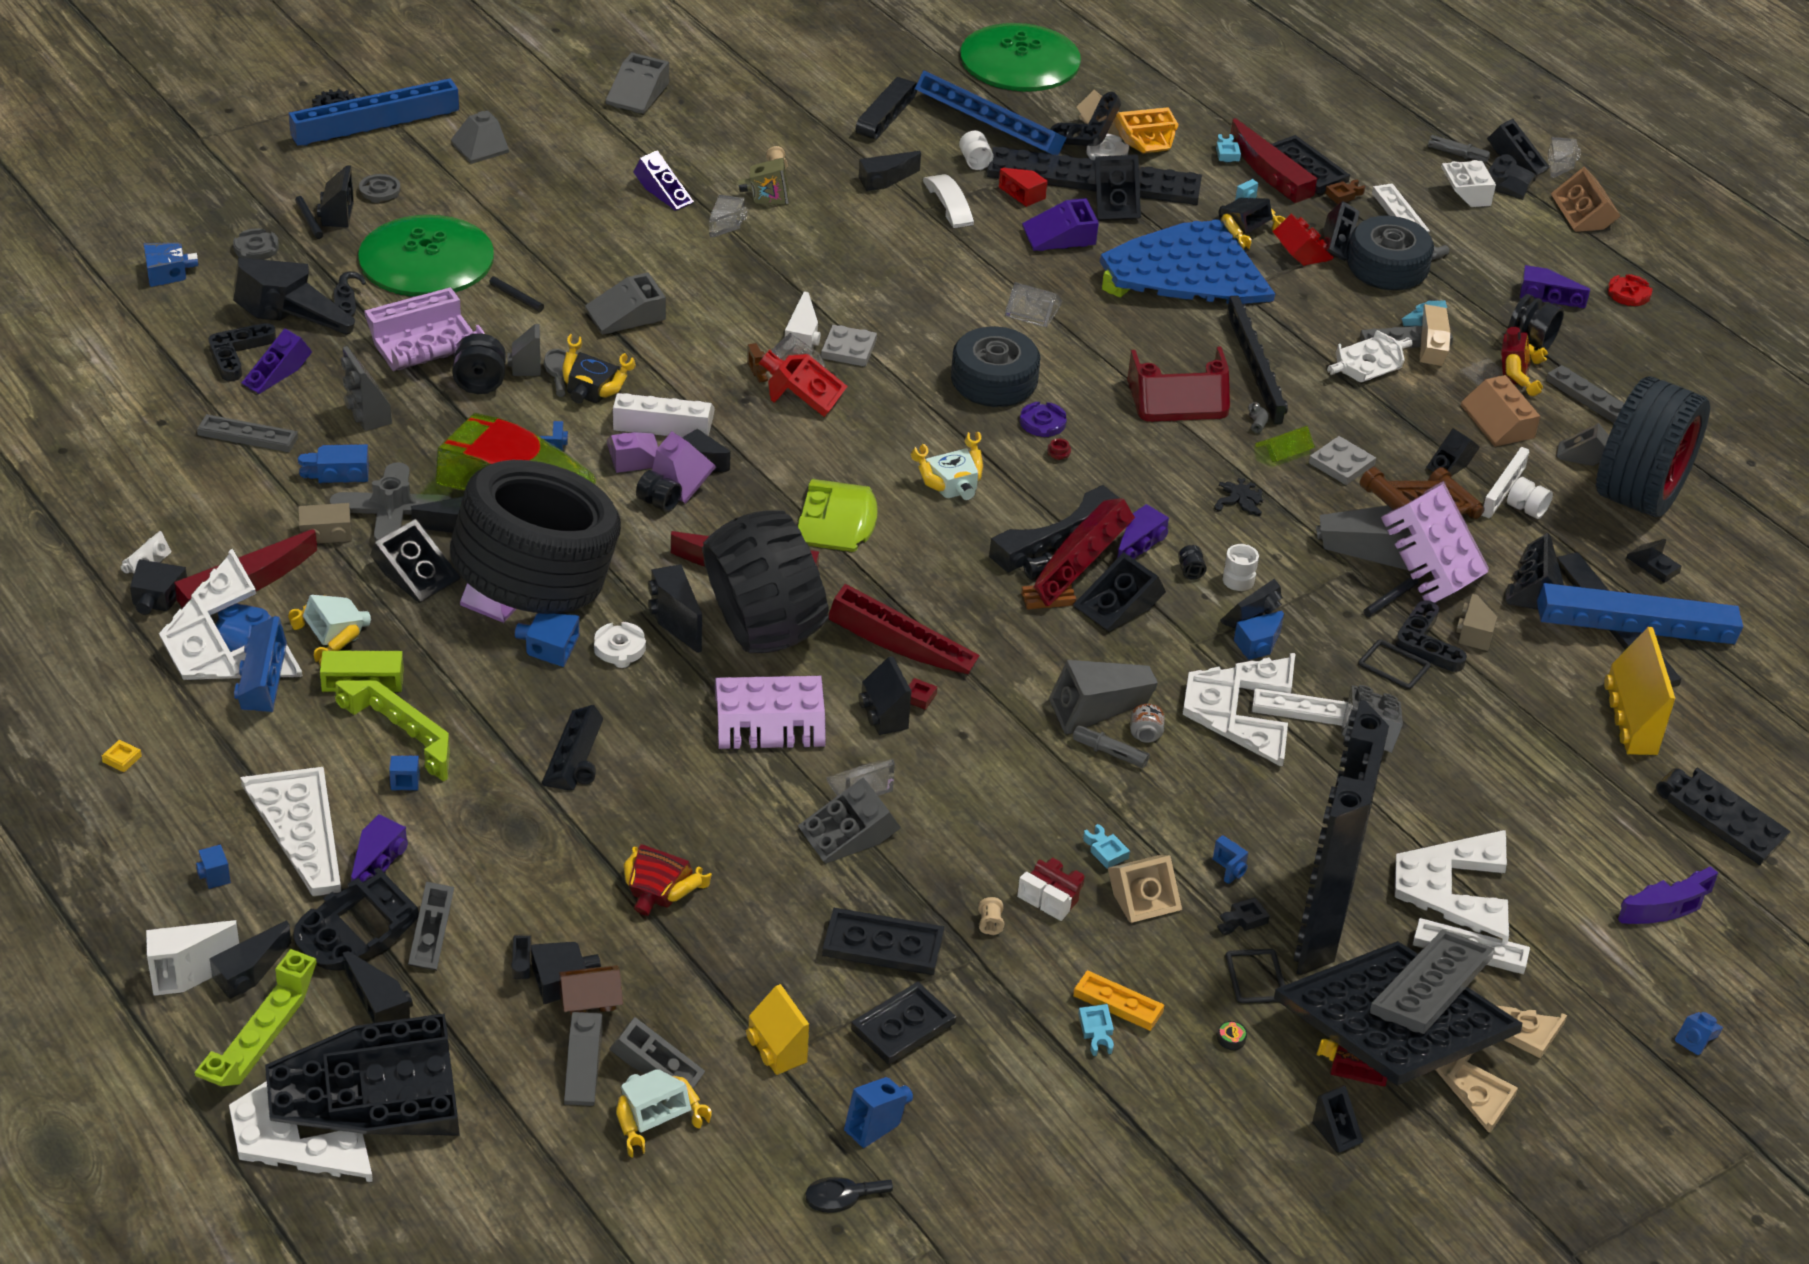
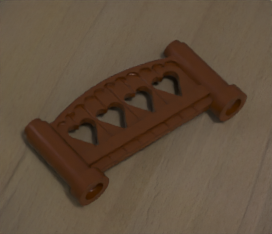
M1372 467L1363 474L1359 483L1365 491L1374 493L1392 510H1395L1425 494L1424 492L1444 481L1461 515L1466 513L1469 517L1477 519L1485 510L1483 504L1451 478V473L1443 467L1435 470L1428 481H1387L1384 478V473L1378 468Z

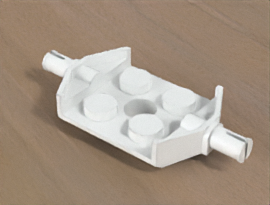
M1377 330L1373 338L1342 349L1341 344H1338L1336 350L1338 363L1329 365L1327 368L1328 373L1333 375L1342 372L1359 382H1364L1402 368L1404 363L1402 349L1411 347L1412 340L1407 337L1406 339L1396 341L1394 338Z

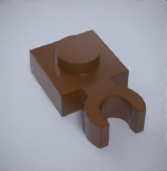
M1352 180L1350 184H1346L1343 181L1326 186L1325 194L1335 203L1339 204L1342 201L1354 200L1355 196L1363 195L1366 186H1358L1359 180Z
M757 343L748 344V366L753 375L757 377L759 383L768 381L766 375L768 371L758 364L765 355L764 351H760Z

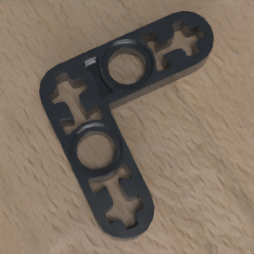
M1108 92L1100 99L1088 124L1057 123L1050 130L1066 137L1064 142L1066 145L1097 146L1104 141L1121 107V100L1115 92ZM1107 116L1106 119L1098 122L1100 118ZM1081 131V133L1078 136L1073 137L1075 133Z
M263 323L218 332L209 336L210 352L222 379L236 381L242 377L241 362L236 351L272 344L276 340L274 325Z
M1432 601L1419 602L1398 631L1395 645L1448 671H1462L1467 658L1466 653L1460 648L1427 636L1437 620L1439 607ZM1411 625H1420L1423 628L1418 629L1412 627ZM1431 648L1436 650L1437 652H1429L1425 649Z

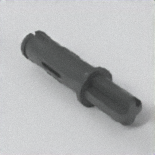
M1433 134L1428 142V148L1464 157L1465 160L1472 159L1486 163L1490 157L1489 151L1472 147V144L1465 145Z
M1077 726L1073 733L1074 740L1093 747L1095 752L1100 750L1143 769L1148 763L1149 753L1106 736L1105 732L1097 733L1083 726Z

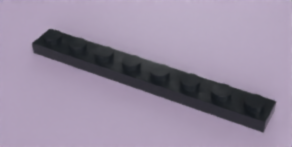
M1238 295L1230 296L1227 310L1228 318L1273 423L1283 424L1284 415L1288 412L1287 401L1282 397L1281 387L1277 386L1275 373L1271 372L1269 359L1264 356L1263 346L1258 342L1257 332L1252 328V321L1246 314L1245 304H1242Z

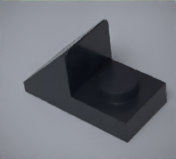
M1666 539L1642 544L1628 553L1626 557L1663 583L1678 575L1682 567L1663 554Z

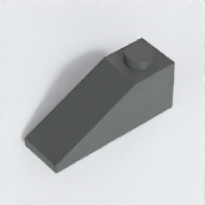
M426 882L408 965L437 971L454 887Z
M572 1012L564 1104L595 1105L602 1045L601 1013Z
M636 1017L625 1026L609 1048L610 1051L631 1067L644 1074L653 1070H661L671 1076L685 1078L692 1088H694L705 1070Z

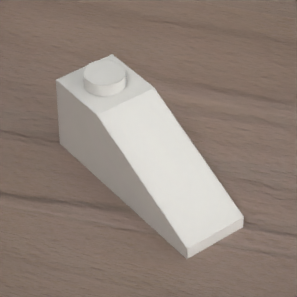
M804 292L785 329L784 349L811 354L814 346L819 345L821 333L817 332L818 321L809 293Z

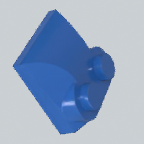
M236 603L218 611L219 619L215 626L229 651L232 652L244 646L246 637H250L252 627L272 617L262 608Z

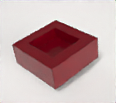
M916 678L909 684L911 689V705L926 710L937 695V686Z

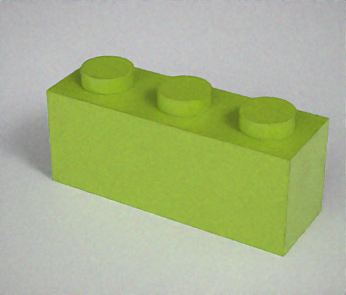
M402 651L322 652L320 668L322 692H336L335 683L339 680L378 681L392 692H402L404 673Z

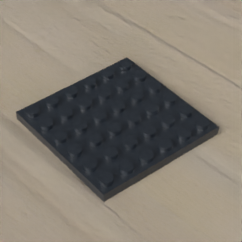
M1399 941L1275 989L1274 999L1288 1010H1291L1397 1086L1521 1033L1523 1024L1469 987H1466L1424 1034L1413 1032L1407 1027L1385 1021L1379 1016L1371 1014L1372 1002L1418 955Z

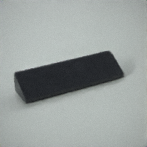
M595 705L572 710L543 778V786L570 791L575 789L577 785L573 775L575 767L579 762L587 760L603 722V717Z

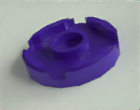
M1034 402L1026 405L1021 411V427L1032 435L1051 437L1060 434L1066 427V413L1056 404L1047 402L1046 405H1040V402Z

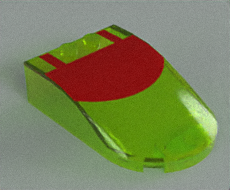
M473 413L438 447L436 484L465 490L468 481L477 471L490 464L506 460H530L555 465L574 472L593 484L596 483V479L591 471L538 435L515 423L479 413Z

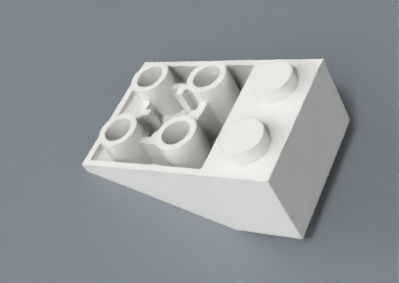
M236 920L146 930L147 959L153 995L185 992L212 978L209 958L239 944Z

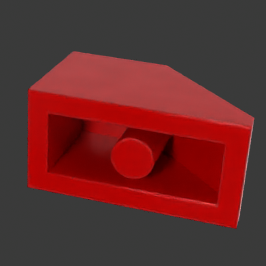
M1002 168L1000 169L999 188L1028 207L1046 199L1047 180L1034 171Z

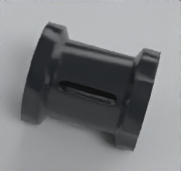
M1045 552L1037 558H1024L1023 568L1026 576L1031 580L1040 575L1052 558V555L1049 552Z

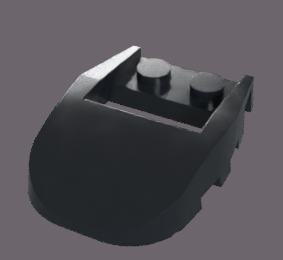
M378 867L374 870L375 876L364 882L357 878L348 883V888L337 894L332 891L323 898L324 903L317 909H310L299 919L295 925L293 936L303 954L316 958L317 966L327 970L341 971L344 970V952L349 951L362 960L367 961L390 948L418 919V907ZM363 898H366L390 923L388 926L389 930L379 939L375 937L367 945L339 917Z

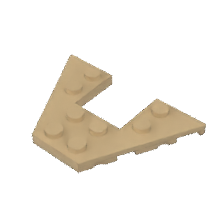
M1498 1006L1523 1023L1521 1033L1505 1039V1041L1540 1059L1564 1025L1567 1017L1565 1014H1561L1560 1017L1537 1015L1536 1010L1520 1011L1512 1007ZM1473 1054L1435 1069L1490 1133L1517 1093L1518 1088L1469 1063L1468 1060Z

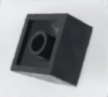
M351 165L345 166L326 183L324 192L321 191L317 216L321 217L322 226L349 227L354 205Z
M891 656L884 660L862 681V692L858 695L861 708L866 709L868 721L871 726L875 727L879 735L909 729L911 689L894 657Z

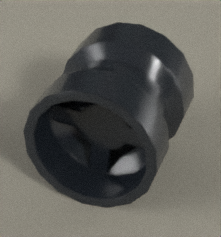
M1196 545L1185 546L1178 553L1184 577L1190 580L1201 578L1207 571L1202 550Z

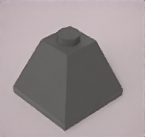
M481 111L469 116L451 139V144L470 164L509 153L500 124L489 111Z

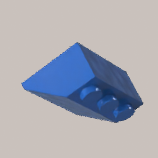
M274 616L252 627L250 637L245 639L244 652L246 657L245 660L240 662L239 674L241 680L240 683H236L234 691L235 699H238L241 710L273 712L287 646L280 617Z

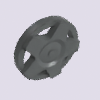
M374 174L361 180L359 192L360 195L371 200L373 203L396 199L400 193V182L391 175Z

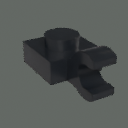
M1254 897L1232 904L1230 912L1220 915L1223 924L1217 925V928L1222 935L1232 933L1238 926L1247 931L1268 924L1270 915Z

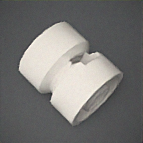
M970 131L962 136L959 146L968 166L974 170H982L988 167L989 162L993 160V153L984 134L979 131Z
M1520 477L1509 492L1507 504L1518 510L1525 509L1526 514L1540 519L1552 501L1553 492L1542 486L1535 487L1534 482Z
M1236 544L1228 549L1223 573V583L1228 588L1236 591H1246L1254 586L1255 571L1259 560L1258 551L1245 544Z

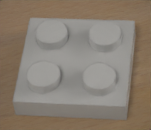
M832 325L823 346L821 358L866 367L877 340V333L848 328L842 325Z
M1340 436L1310 455L1309 459L1311 465L1345 485L1373 467L1376 462V457Z

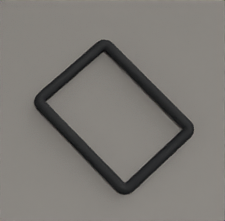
M1382 639L1377 640L1358 661L1359 666L1406 689H1411L1431 666L1428 661ZM1381 644L1425 666L1407 684L1364 662Z
M1274 949L1232 950L1226 952L1227 965L1236 1000L1239 1003L1278 1001L1274 999V996L1242 998L1231 956L1271 954L1279 986L1282 987L1285 983L1277 953Z

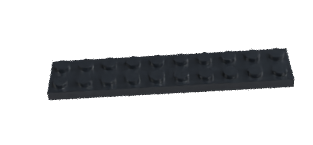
M993 147V160L989 162L987 177L999 178L1000 169L1002 168L1030 170L1046 179L1047 185L1096 191L1095 160L1073 158L1067 155H1051L1045 152L1036 153L1027 150H1013L1006 147ZM1139 166L1140 198L1198 205L1202 175L1194 172L1186 173L1172 169L1163 170L1150 166Z

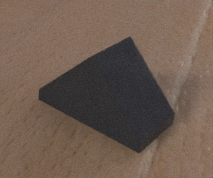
M1342 1085L1319 1095L1312 1123L1337 1153H1340L1363 1143L1364 1141L1346 1086Z

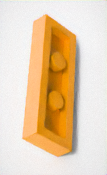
M1088 970L1074 988V997L1094 1006L1108 1004L1110 1013L1149 1031L1152 1030L1164 1011V1004Z

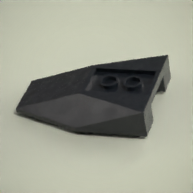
M445 1013L353 1026L265 1065L270 1121L360 1134L460 1136Z

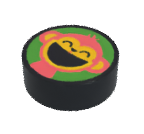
M1227 1021L1220 1025L1217 1040L1222 1047L1229 1050H1237L1245 1045L1247 1030L1242 1024L1235 1021Z

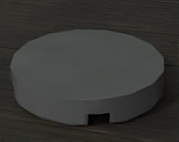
M261 228L245 230L239 234L238 238L235 237L233 240L234 252L240 258L264 260L272 257L279 250L278 237L275 233H266V230Z

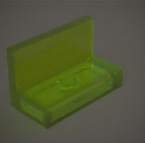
M1308 426L1255 443L1256 448L1263 445L1267 446L1272 462L1315 448Z

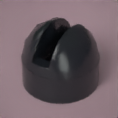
M587 760L579 762L573 774L575 780L580 784L592 783L596 775L595 765Z

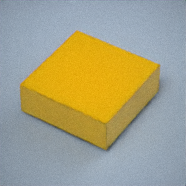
M118 740L102 755V762L125 772L142 757L141 749Z

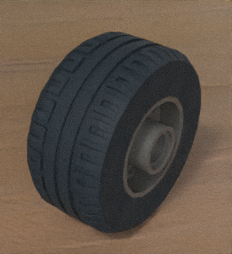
M1396 216L1371 217L1354 228L1351 234L1347 263L1352 273L1359 280L1372 287L1384 290L1410 289L1420 284L1429 274L1434 243L1425 228L1409 219Z
M998 326L974 329L963 335L954 345L951 366L952 383L962 396L974 403L991 407L1015 405L1028 398L1037 388L1040 352L1030 338L1017 330Z

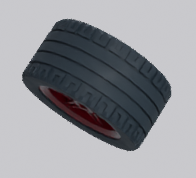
M1652 376L1641 379L1621 408L1605 445L1596 478V489L1599 495L1653 517L1664 515L1681 491L1699 452L1710 415V401L1707 397Z

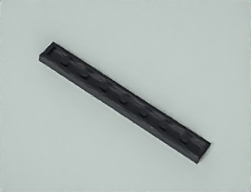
M1578 552L1557 557L1560 570L1574 587L1609 591ZM1609 630L1625 650L1643 633ZM1663 657L1671 686H1679L1681 683L1680 676Z

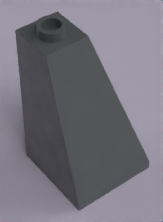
M1388 505L1320 515V525H1316L1318 540L1323 539L1324 549L1405 570L1408 569L1399 552L1414 544L1413 541L1401 548H1396L1395 543L1398 540L1412 534L1408 527L1402 529L1397 534H1389L1387 530L1403 522L1404 519L1385 527L1381 517L1393 511Z
M1067 660L1049 700L1064 733L1071 734L1077 726L1086 728L1139 705L1148 703L1157 688L1158 682L1150 666Z

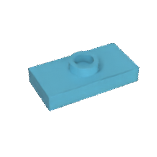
M1427 301L1417 305L1414 311L1402 318L1403 326H1422L1424 304L1447 308L1446 301Z

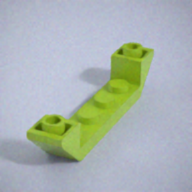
M339 680L335 683V699L341 708L355 715L371 705L375 711L381 712L393 724H397L404 729L410 737H415L425 745L424 766L428 773L435 775L443 782L448 779L450 756L448 732L378 681Z
M290 949L275 968L277 979L275 988L223 1055L211 1051L194 1072L195 1076L219 1086L241 1084L304 1002L316 965V958Z

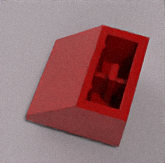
M1291 213L1272 231L1288 252L1303 266L1331 261L1334 258L1327 251L1326 242L1323 239L1319 240L1321 235L1313 227L1309 229L1310 225L1302 217L1297 219Z

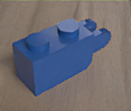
M368 444L323 445L318 448V453L302 454L298 456V464L302 465L299 474L306 479L318 478L319 483L368 482Z

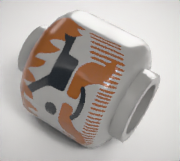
M1142 704L1133 709L1130 730L1134 738L1141 742L1150 743L1158 740L1163 735L1165 717L1161 708L1153 704Z

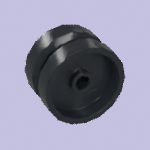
M477 333L463 337L456 344L452 368L453 379L456 384L466 392L473 394H488L495 391L502 384L505 376L506 352L501 342L491 335Z

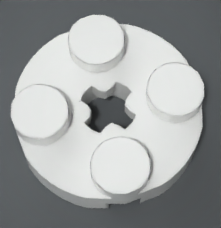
M1107 134L1101 144L1087 146L1086 152L1091 160H1095V156L1128 155L1129 145L1121 142V137Z
M621 622V626H613V623L602 626L595 634V655L606 662L615 664L619 668L628 667L630 662L638 660L646 651L644 632L632 623Z

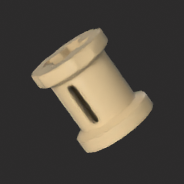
M779 146L768 149L766 153L767 160L784 158L786 169L788 163L785 159L784 149Z
M995 897L984 898L978 904V911L982 917L979 928L984 934H999L1004 928V920L1001 918L1003 903Z

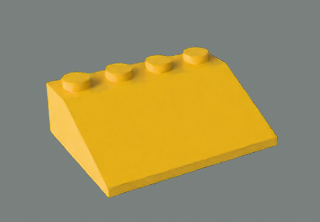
M1647 627L1612 663L1609 675H1606L1604 679L1605 689L1609 690L1610 707L1614 708L1615 724L1620 728V742L1625 745L1627 754L1658 755L1675 701L1674 692L1653 627Z

